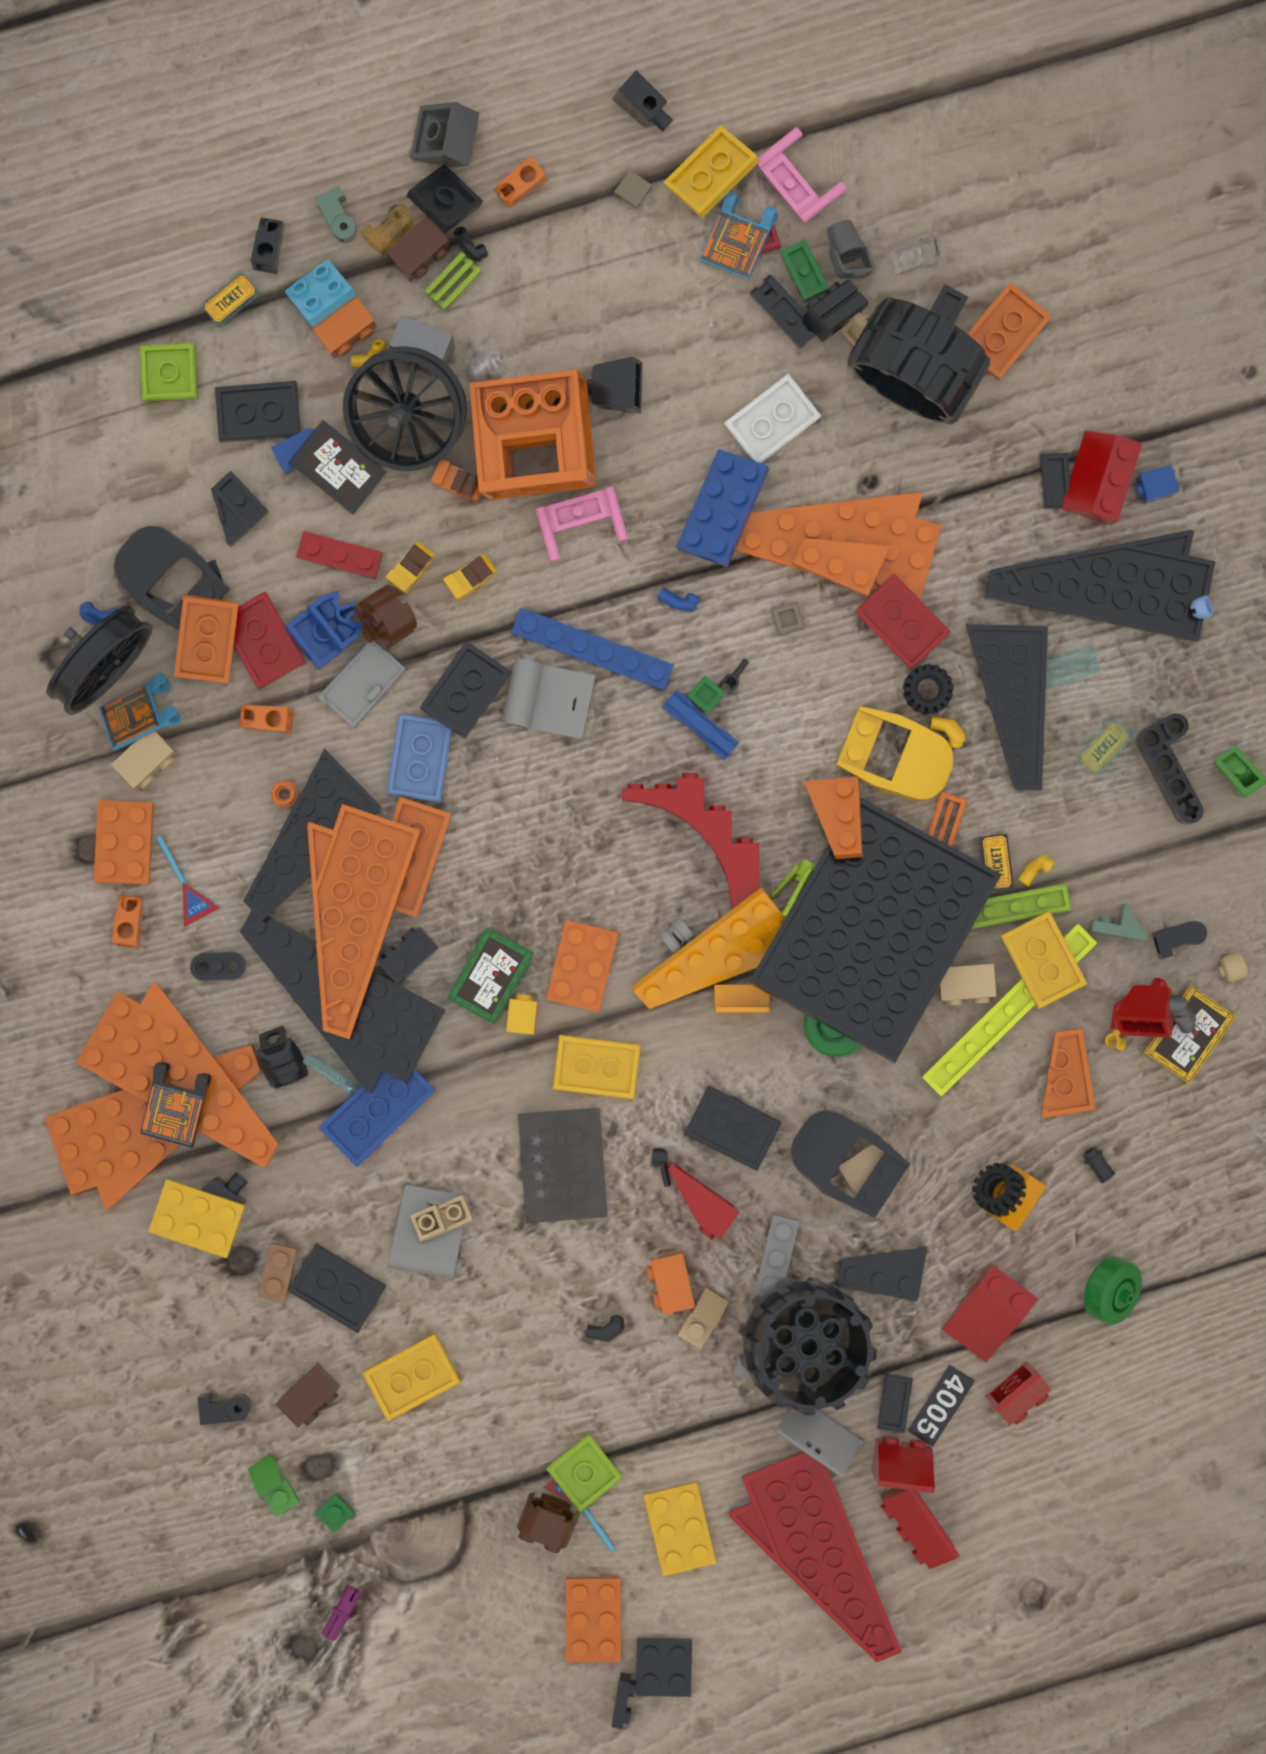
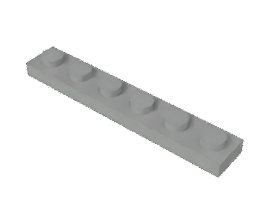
M773 1214L752 1300L757 1295L764 1297L776 1289L778 1281L786 1279L800 1223L799 1220ZM751 1302V1305H750L748 1317H749V1315H750V1313H751V1311H752V1309H753L752 1302ZM765 1337L763 1344L764 1366L770 1345L767 1337ZM742 1338L734 1375L752 1380L739 1359V1355L743 1353Z

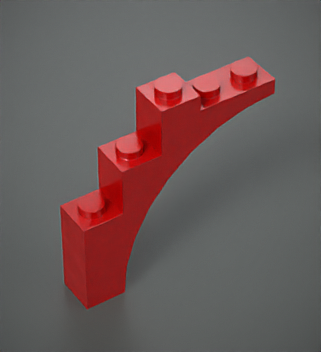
M682 773V778H676V789H671V784H655V789H644V784H627V789H622V802L643 803L663 809L684 820L704 838L713 849L724 870L730 892L731 910L760 888L759 843H753V838H737V843H732V810H726L725 805L709 806V811H704V778H698V773Z

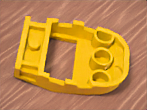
M859 706L835 767L838 769L843 768L855 777H858L862 783L868 784L883 794H890L915 802H925L935 798L945 787L953 767V751L945 738L917 721L902 715ZM883 720L911 731L891 781L864 771Z

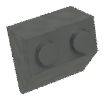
M457 102L420 106L410 159L441 166L445 164L447 167L469 166L479 112Z

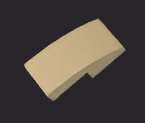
M464 1195L438 1206L433 1205L410 1216L421 1242L475 1221Z

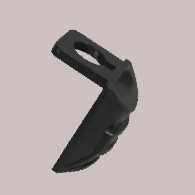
M279 1026L259 1035L261 1049L257 1050L258 1060L263 1074L274 1089L289 1085L308 1076L304 1057L292 1038L287 1039L284 1026ZM280 1035L275 1043L266 1042L270 1037Z

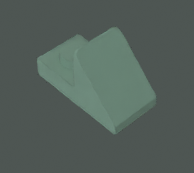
M1126 904L1120 905L1117 924H1114L1115 919L1098 916L1097 921L1092 920L1089 923L1088 932L1137 941L1147 940L1146 933Z

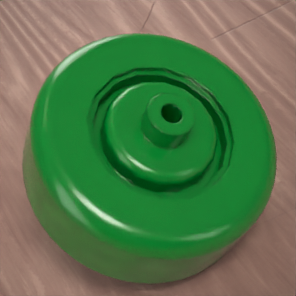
M805 1014V1035L811 1046L818 1052L827 1056L841 1058L851 1056L864 1047Z
M1111 1256L1101 1261L1091 1273L1084 1291V1307L1088 1315L1108 1325H1115L1126 1319L1134 1309L1141 1292L1142 1277L1139 1268L1135 1264L1117 1256Z

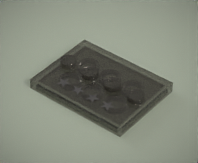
M600 1107L518 1113L526 1223L608 1217Z

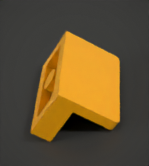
M714 985V1012H770L769 994L754 985Z
M1011 1163L1010 1167L1024 1178L1022 1182L1026 1184V1189H1022L1026 1196L1019 1199L1023 1202L1022 1205L1016 1204L1015 1208L1017 1210L1014 1213L1008 1210V1216L1001 1214V1217H997L986 1210L984 1211L1017 1232L1044 1192L1046 1186ZM1002 1181L996 1186L993 1191V1199L1003 1193L1006 1181Z

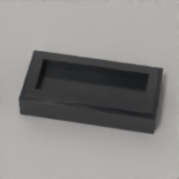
M1068 452L1041 454L1039 457L1044 510L1059 509L1064 505L1065 501H1063L1065 493L1067 495L1069 489Z
M885 1373L877 1429L905 1433L913 1382L912 1377Z

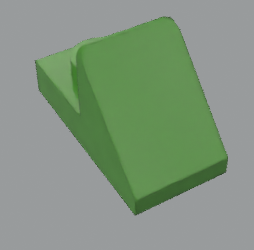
M1234 746L1214 760L1216 768L1231 783L1235 796L1246 798L1266 784L1265 776L1237 746Z
M272 1454L248 1468L258 1496L263 1495L275 1517L300 1502V1499Z

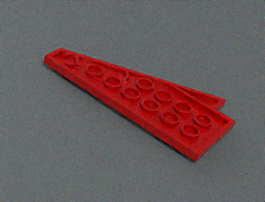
M801 1451L741 1476L751 1502L728 1511L729 1517L876 1663L901 1653V1648L827 1467Z

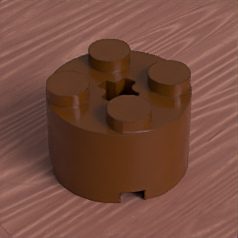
M385 585L353 606L355 615L360 619L364 627L361 629L364 638L369 643L374 641L383 650H387L405 639L417 628V621L408 602L402 604L398 598L401 596V593L390 585Z
M532 1492L528 1495L517 1523V1529L520 1531L518 1537L528 1543H533L534 1541L544 1545L546 1550L552 1553H559L561 1548L568 1547L580 1517V1512L576 1509L574 1514L570 1510L571 1504L558 1497L542 1493L541 1498L534 1497L536 1492Z

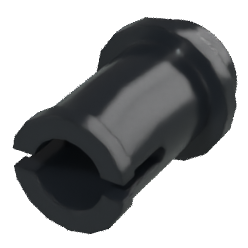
M1093 1147L1082 1155L1085 1159L1083 1162L1091 1167L1100 1183H1104L1111 1179L1115 1172L1102 1156L1103 1151Z

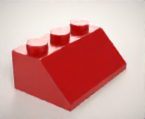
M1084 431L1070 475L1069 489L1067 495L1066 493L1064 495L1063 501L1065 502L1060 509L1108 525L1118 522L1143 443L1115 434Z
M891 1488L881 1495L884 1501L880 1505L889 1520L893 1517L900 1525L896 1528L897 1532L904 1542L911 1541L915 1547L911 1552L920 1565L926 1563L928 1568L932 1569L955 1560L960 1556L918 1491Z

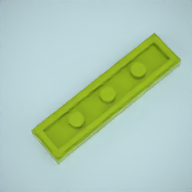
M1067 884L988 898L972 929L1033 918L1047 911H1050L1051 914L1070 911L1071 904Z

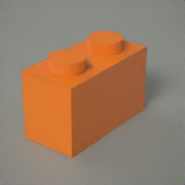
M355 296L314 328H311L334 359L338 355L343 357L353 348L351 345L359 339L361 341L368 339L375 332L373 329L377 325Z
M683 1251L650 1258L651 1265L646 1267L650 1282L655 1281L658 1291L653 1293L656 1309L661 1308L663 1315L695 1308Z

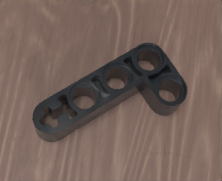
M1175 713L1138 732L1135 742L1173 815L1178 822L1188 825L1198 822L1202 818L1204 810L1169 744L1185 735L1189 727L1185 716ZM1171 719L1176 720L1180 725V731L1177 734H1173L1168 729V723ZM1147 732L1154 734L1156 737V743L1153 747L1146 745L1144 742V735ZM1160 756L1167 758L1169 762V767L1166 771L1160 770L1157 766V759ZM1173 780L1178 781L1182 786V791L1179 795H1175L1170 791V783ZM1188 797V800L1177 804L1176 800ZM1186 807L1194 809L1191 816L1185 817L1183 812L1187 810Z

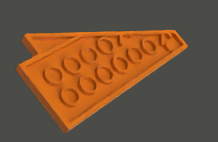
M919 492L751 512L735 552L813 574L793 565L804 538L890 546L871 591L874 592L895 573L921 599L942 525L916 518L923 494Z
M253 1045L215 1057V1060L238 1090H241L261 1071ZM121 1090L44 1117L71 1195L97 1186L105 1210H108L179 1146V1144L140 1134L147 1102L125 1090Z

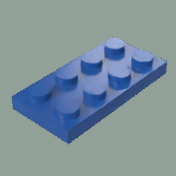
M718 449L676 545L677 549L728 567L770 470L768 465Z
M414 1069L408 1083L382 1071L371 1093L361 1086L319 1129L358 1167L436 1089L416 1069Z

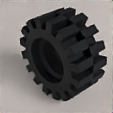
M925 664L916 667L906 677L903 685L904 699L906 698L908 706H911L915 712H921L925 715L941 711L949 704L953 696L954 684H952L951 676H948L947 671L939 668V665ZM932 679L937 683L939 692L934 699L926 700L919 695L918 685L922 680Z
M993 1163V1167L991 1165L985 1166L987 1171L981 1170L979 1172L981 1178L975 1177L974 1182L978 1185L972 1186V1191L976 1193L973 1195V1198L977 1201V1205L997 1217H1001V1214L1008 1216V1210L1014 1213L1017 1210L1015 1205L1021 1206L1023 1203L1019 1200L1020 1197L1025 1198L1026 1193L1022 1191V1189H1026V1184L1022 1182L1024 1178L1004 1163ZM1006 1181L1003 1193L993 1199L995 1187L1000 1182Z

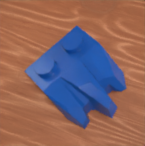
M338 591L322 596L309 605L306 611L284 627L317 670H320L345 651L359 637L363 626L360 622H351L350 620L355 614L353 606L357 604L356 601L344 606L338 605L337 602L340 598Z

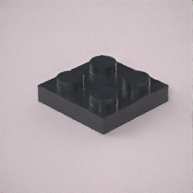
M445 164L412 187L407 193V197L445 234L480 208L483 202Z
M637 1638L636 1696L691 1697L692 1639Z

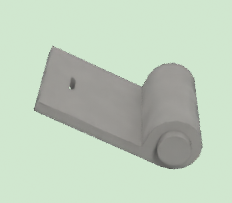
M521 654V658H515L502 723L583 740L596 675L542 665L536 662L537 657Z
M405 1184L389 1259V1267L454 1279L455 1274L460 1275L463 1258H458L464 1226L421 1242L410 1216L431 1207L430 1205L438 1206L461 1195ZM465 1196L467 1203H469L470 1197Z

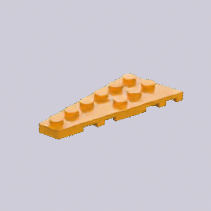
M761 887L632 985L633 992L649 1009H652L757 968L787 916H783L781 909Z

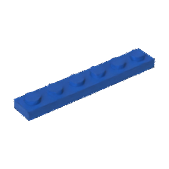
M520 608L511 631L512 635L663 691L674 664Z

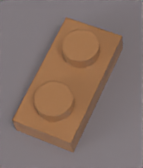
M270 1243L258 1297L281 1303L286 1302L298 1248Z

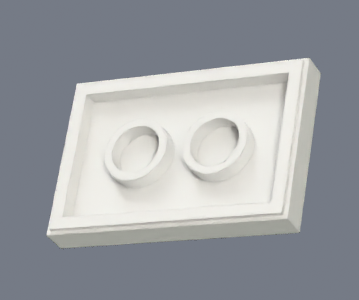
M788 373L725 421L724 426L751 460L763 463L822 416Z

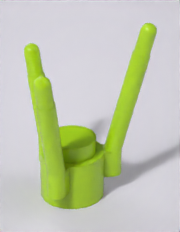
M805 859L802 860L800 865L795 864L791 872L770 894L771 898H775L797 875L794 880L798 882V885L782 913L783 916L788 915L816 867L815 864Z

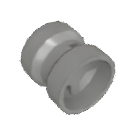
M679 917L672 922V926L668 930L664 929L658 934L673 953L680 950L684 943H689L695 938V935ZM672 933H674L680 940L677 941L676 938L672 935Z

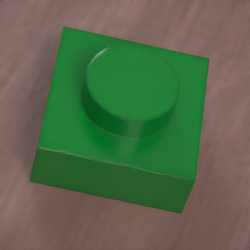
M704 676L687 695V698L708 715L725 695V692Z
M335 1493L315 1514L335 1533L354 1515L355 1511Z

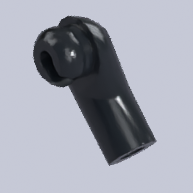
M458 227L454 230L453 234L460 249L473 261L481 262V259L488 257L485 245L479 244L475 247L465 227Z
M613 1315L610 1317V1322L604 1327L588 1324L585 1338L605 1342L613 1340L623 1332L625 1328L623 1325L624 1318L620 1315Z

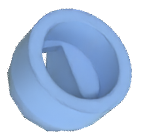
M1207 595L1193 600L1190 609H1196V612L1192 614L1194 617L1205 619L1213 616V607Z

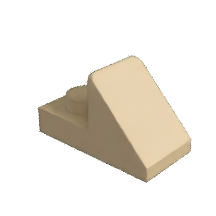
M705 1287L695 1304V1308L691 1310L677 1335L701 1349L712 1330L717 1327L729 1301Z

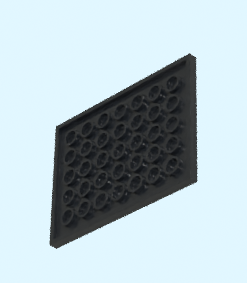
M860 798L863 857L835 859L830 844H828L749 983L895 1064L1002 874Z

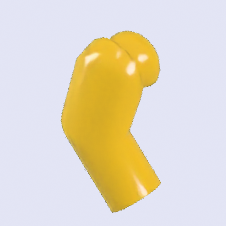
M380 339L372 342V347L367 354L351 355L352 368H360L371 356L384 349H388L386 343Z
M932 716L930 729L945 732L950 738L949 745L955 749L961 748L966 740V736L957 721Z
M1041 854L1027 864L1017 880L1024 886L1029 887L1039 871L1042 869L1045 873H1049L1053 869L1055 861L1048 858L1049 855Z

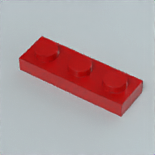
M303 531L296 558L376 580L383 553Z

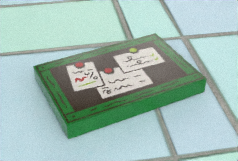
M486 927L447 999L495 1025L535 953Z

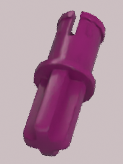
M350 1585L346 1586L337 1606L332 1607L333 1613L322 1631V1635L329 1640H337L348 1619L351 1620L352 1616L350 1614L362 1595L361 1591L356 1588L352 1589L353 1587Z

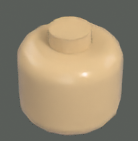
M1233 953L1221 958V966L1218 967L1220 976L1225 977L1228 982H1236L1248 976V968L1242 954Z

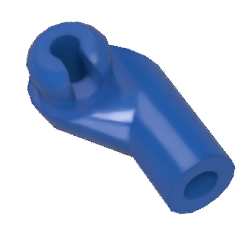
M663 588L658 595L659 601L675 610L693 612L697 609L696 606L700 602V598L693 593H688L686 598L683 599L666 588Z
M84 602L80 605L79 614L84 621L95 626L110 613L117 610V608L101 612L93 606V603Z

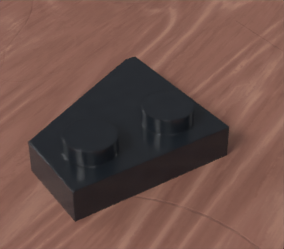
M232 471L211 488L226 537V543L230 547L269 512Z

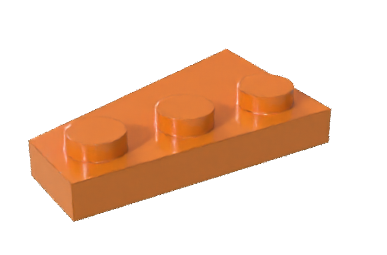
M804 538L793 565L868 597L890 546Z
M847 777L804 781L835 859L863 857L859 778Z
M1083 1028L1054 1032L1040 1118L1096 1110Z

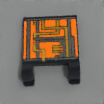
M158 1062L154 1066L153 1082L140 1134L193 1148L212 1076L207 1073L198 1074L195 1080V1090L186 1089L165 1083L171 1066L167 1062Z

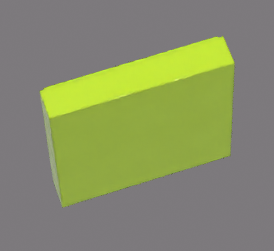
M194 343L140 346L142 400L144 402L198 399L196 348Z
M589 1433L546 1467V1470L579 1512L583 1511L623 1478Z

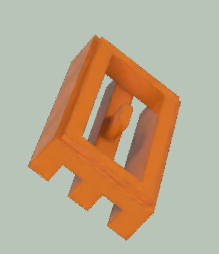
M941 791L927 834L933 836L944 800L947 799L949 803L937 837L938 840L943 841L954 803H960L947 841V845L952 847L967 800Z

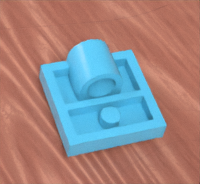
M329 259L285 290L289 299L313 328L357 296Z

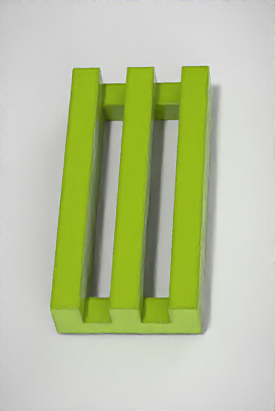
M461 252L425 290V293L446 311L482 273V270ZM464 262L465 264L435 295L433 292ZM470 268L473 272L443 302L441 298Z

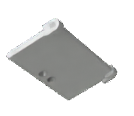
M374 641L371 643L367 642L317 697L319 701L329 705L354 728L407 669Z
M789 1408L776 1430L779 1435L841 1478L846 1473L855 1454L865 1442L864 1439L858 1438L818 1409L815 1410V1415L805 1416L799 1411Z

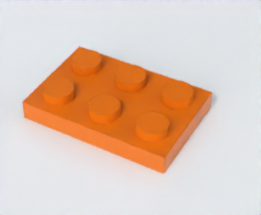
M1010 282L967 334L985 349V353L990 358V367L987 372L1000 381L1052 316Z
M192 595L183 596L174 677L229 684L239 602Z
M98 800L94 882L150 885L154 803Z
M565 920L546 999L599 1012L619 933Z
M566 1577V1662H621V1577Z

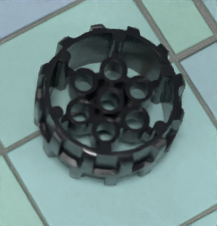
M888 297L877 305L862 330L861 335L850 352L848 366L865 384L891 402L925 419L951 425L958 421L969 400L979 387L990 367V358L977 341L945 318L906 300Z
M809 1277L806 1281L792 1282L788 1279L780 1280L776 1283V1289L764 1297L757 1295L751 1301L753 1309L746 1323L741 1322L738 1330L743 1337V1353L739 1355L741 1365L751 1376L754 1386L773 1403L781 1408L795 1409L805 1416H813L816 1409L832 1407L839 1410L846 1405L845 1399L857 1389L864 1390L868 1383L865 1376L870 1362L877 1358V1349L871 1345L869 1335L873 1324L870 1318L856 1305L852 1297L817 1278ZM815 1298L835 1301L836 1304H834L832 1309L837 1315L834 1317L829 1314L818 1316V1313L811 1308L815 1304ZM797 1302L789 1312L790 1321L787 1323L781 1320L774 1321L784 1309ZM809 1312V1320L805 1324H799L800 1314ZM829 1322H833V1331L828 1335H824V1326ZM846 1322L848 1323L850 1338L847 1354L844 1349L836 1344L843 1337V1325ZM787 1329V1337L783 1341H777L778 1331ZM765 1337L778 1348L771 1354V1366L767 1369L764 1367L763 1362ZM807 1339H811L812 1347L810 1350L803 1352L801 1349L802 1343ZM835 1349L837 1351L835 1360L827 1362L826 1356L828 1352ZM785 1356H789V1366L780 1369V1360ZM814 1367V1376L810 1379H805L804 1373L806 1369ZM825 1369L838 1370L829 1381L821 1385L825 1379ZM779 1374L783 1377L795 1375L802 1382L798 1387L799 1391H787L778 1388L780 1380L777 1376Z

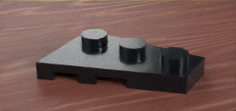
M927 1246L841 1258L836 1286L918 1301Z

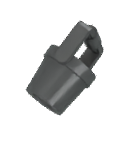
M840 221L827 229L830 244L829 257L839 278H865L875 271V265L869 249L865 246L864 241L861 240L852 221ZM861 257L865 268L844 269L843 264L853 262Z

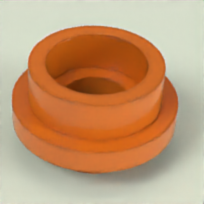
M279 781L271 789V799L278 807L288 808L297 801L298 790L289 781ZM287 789L290 795L287 799L283 800L280 797V792Z

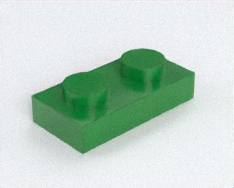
M805 240L780 252L803 302L825 293L828 289L827 283Z

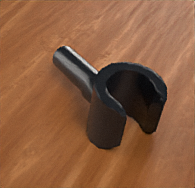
M743 659L732 674H727L719 682V688L724 683L729 684L730 691L727 695H730L738 687V678L749 664V661Z
M654 1148L652 1151V1164H661L660 1170L664 1187L671 1186L667 1170V1151Z

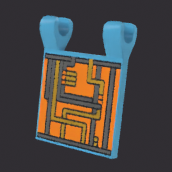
M729 191L724 197L722 208L701 254L700 261L749 280L767 237L777 221L778 212L772 207H766L760 224L735 215L733 212L740 200L736 193Z
M163 674L155 675L147 684L99 707L114 751L162 727L181 723V715L174 706L165 708L159 715L153 694L165 693L171 688L169 681L165 679Z

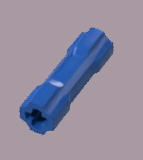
M678 690L662 706V709L675 720L684 723L703 739L708 748L723 760L739 744L727 731L717 727L698 711L694 704Z

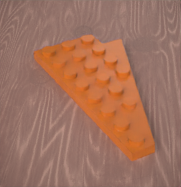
M342 804L333 830L308 822L307 828L323 1031L350 1039L421 830Z
M153 982L141 1004L117 991L76 1063L145 1102H148L153 1082L154 1066L158 1062H167L171 1066L165 1083L190 1090H195V1080L198 1074H210L212 1080L206 1094L197 1131L267 1169L280 1144L162 988Z

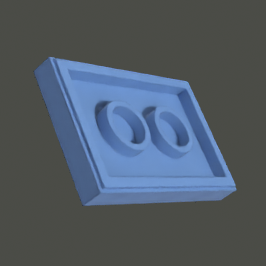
M399 713L386 794L441 803L452 730L433 718Z

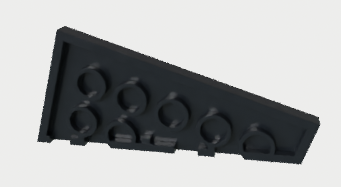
M965 624L1014 790L1042 791L1048 626Z
M325 748L286 819L279 836L270 849L262 868L243 900L262 921L311 876L308 822L333 830L342 804L373 815L382 808Z

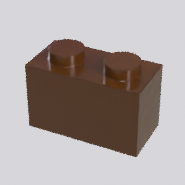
M426 216L391 247L386 254L394 266L411 282L414 279H421L428 272L429 269L427 267L435 260L436 262L441 261L449 253L448 248L450 244L444 234Z
M317 1362L275 1405L297 1428L303 1423L308 1426L319 1416L316 1410L324 1404L328 1407L339 1396L336 1391L340 1385Z

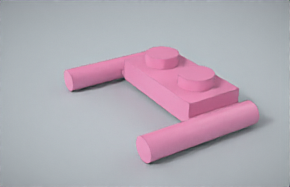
M795 127L758 157L760 162L756 166L762 171L763 176L794 214L798 215L799 219L806 224L847 191V188L840 181L822 197H818L782 153L803 136L799 128Z
M614 487L535 509L550 562L561 559L553 533L604 520L610 516L618 542L629 540Z

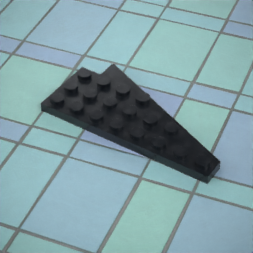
M1187 530L991 569L988 575L984 598L1198 642L1204 619L1194 617L1192 614L1196 612V609H1190V606L1196 598L1205 595L1209 596L1216 561L1189 556L1194 531Z
M251 910L240 933L365 1090L370 1093L373 1091L382 1071L408 1083L446 1010L373 972L351 1038L347 1039L323 1031L316 941L269 916L262 921Z

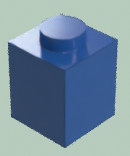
M1172 465L1142 473L1136 478L1137 482L1134 483L1135 493L1138 499L1142 498L1143 504L1174 496L1180 491Z

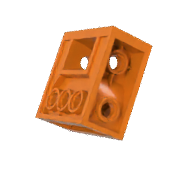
M577 369L469 383L479 493L490 500L597 487L587 379ZM558 399H561L560 402H559V404H557L556 406H554L555 403H556V401H557ZM534 402L533 406L528 409L529 405ZM557 445L559 472L515 477L513 450Z

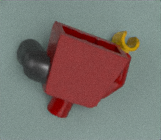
M1154 978L1150 985L1132 986L1129 993L1115 1003L1110 1026L1113 1031L1106 1036L1105 1043L1109 1048L1113 1049L1114 1042L1117 1040L1116 1048L1123 1051L1126 1047V1040L1120 1034L1171 1038L1174 1021L1182 1033L1188 1034L1196 1029V1016L1187 1006L1186 998L1173 995L1171 988L1167 986V982L1164 979Z

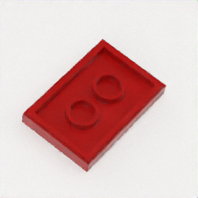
M895 573L854 611L911 670L951 633Z
M266 592L238 606L233 644L258 690L306 664L294 640L285 630V625Z

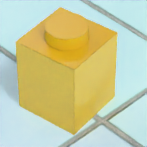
M516 994V999L509 1000L506 1032L535 1034L538 1001H532V995Z

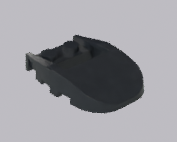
M147 526L136 531L120 548L115 558V573L122 586L145 611H148L165 624L179 630L183 599L168 614L146 594L181 554L205 573L186 595L222 599L230 588L227 584H224L215 573L216 571L191 544L186 543L165 528Z
M822 1110L812 1114L805 1121L791 1145L793 1165L802 1176L814 1184L826 1196L850 1208L868 1214L872 1218H876L911 1164L875 1133L873 1129L864 1123H859L840 1112L832 1110ZM859 1136L882 1150L884 1154L856 1197L852 1198L831 1184L830 1181Z

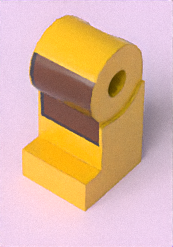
M417 541L385 578L407 596L426 572L436 554Z
M484 553L455 573L445 577L443 581L459 603L483 586L498 571Z

